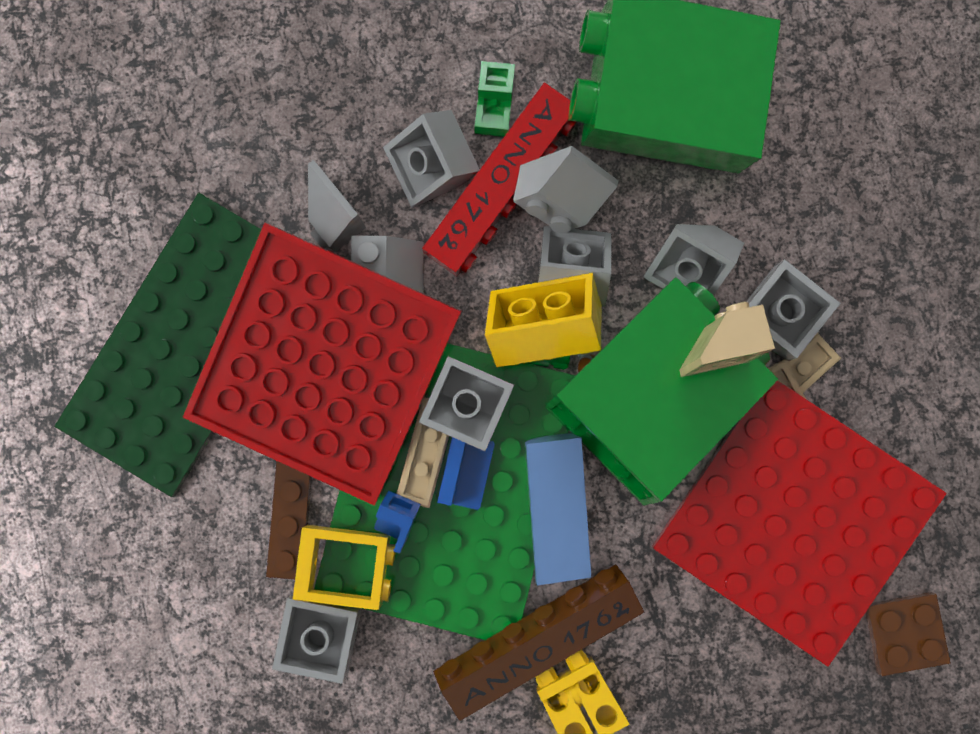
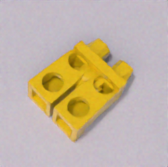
M583 649L565 659L569 667L568 669L557 674L554 667H551L535 677L538 684L537 693L557 734H595L581 709L582 706H584L598 734H613L630 725L592 656L587 657Z

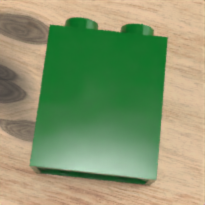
M608 0L601 12L588 9L582 24L579 52L594 55L591 80L576 79L569 107V120L584 123L581 145L739 174L762 159L781 20L681 0Z
M677 277L665 286L545 405L572 434L582 438V444L643 506L662 502L778 380L765 366L770 361L769 352L748 363L681 377L679 371L703 329L715 321L714 316L720 312V305L716 298L702 285L696 282H689L685 286Z

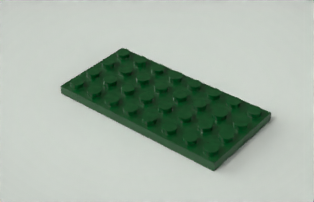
M198 192L54 427L166 495L175 497L214 433L182 417L261 229Z

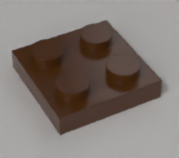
M929 592L875 602L870 605L865 615L877 674L887 676L951 664L937 594Z

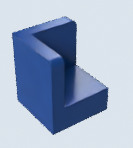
M388 491L379 506L374 528L398 539L393 551L400 554L421 504Z

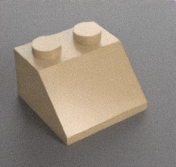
M741 302L726 307V312L715 315V321L703 329L679 370L680 375L684 377L748 363L775 349L763 304L749 307L748 302Z

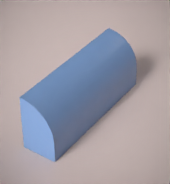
M572 433L527 440L525 447L536 585L591 578L582 438Z

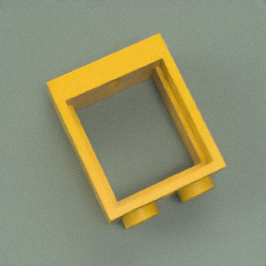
M315 525L302 527L293 600L379 610L383 601H389L391 580L385 578L387 565L393 566L395 551L393 550L396 544H390L391 536L387 534ZM320 539L377 546L371 597L314 590Z

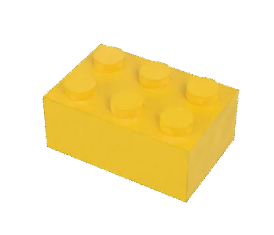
M593 273L491 291L485 338L496 367L601 351L602 305Z

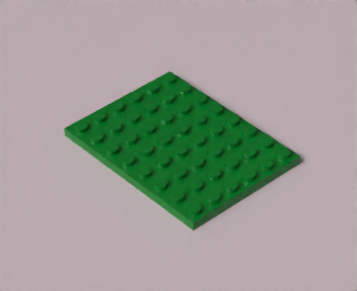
M447 344L426 391L425 398H430L448 356L514 385L490 440L495 445L481 507L476 510L454 504L450 506L437 503L452 437L449 436L430 508L420 506L401 553L395 552L393 566L387 565L385 579L391 580L389 601H383L379 610H365L487 640L504 630L509 624L516 623L523 617L535 568L525 442L537 437L568 433V429L545 405L575 375L528 363L496 367L492 354ZM420 407L376 505L374 506L339 490L330 525L331 528L384 534L374 528L377 520L376 514L388 491L397 494ZM391 536L390 544H396L398 539ZM326 540L314 590L371 597L377 546Z

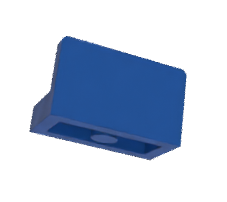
M452 437L437 503L450 506L454 504L476 510L480 509L495 445L493 441H490L486 451H483Z

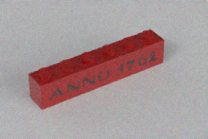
M543 83L422 249L425 255L456 277H458L461 271L466 274L469 272L478 259V256L475 255L477 249L482 243L487 246L492 241L498 231L494 226L502 216L507 219L517 206L513 199L520 165L556 152L558 146L555 143L563 134L567 137L576 126L577 122L569 120L571 100L547 83Z

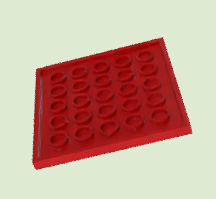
M264 223L182 418L375 506L462 311L278 227Z
M777 380L729 431L653 543L652 548L829 667L947 493Z

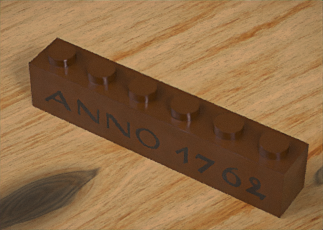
M615 564L608 569L600 571L596 576L581 585L569 589L564 595L547 605L538 607L535 612L516 623L509 624L504 630L487 640L478 642L473 648L454 659L446 661L442 666L433 670L441 693L459 721L645 612L630 582Z

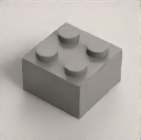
M785 259L771 269L746 301L749 303V307L763 304L775 347L773 351L783 359H786V361L798 358L841 304Z
M293 594L290 595L286 600L272 670L343 684L349 673L362 609L293 600Z

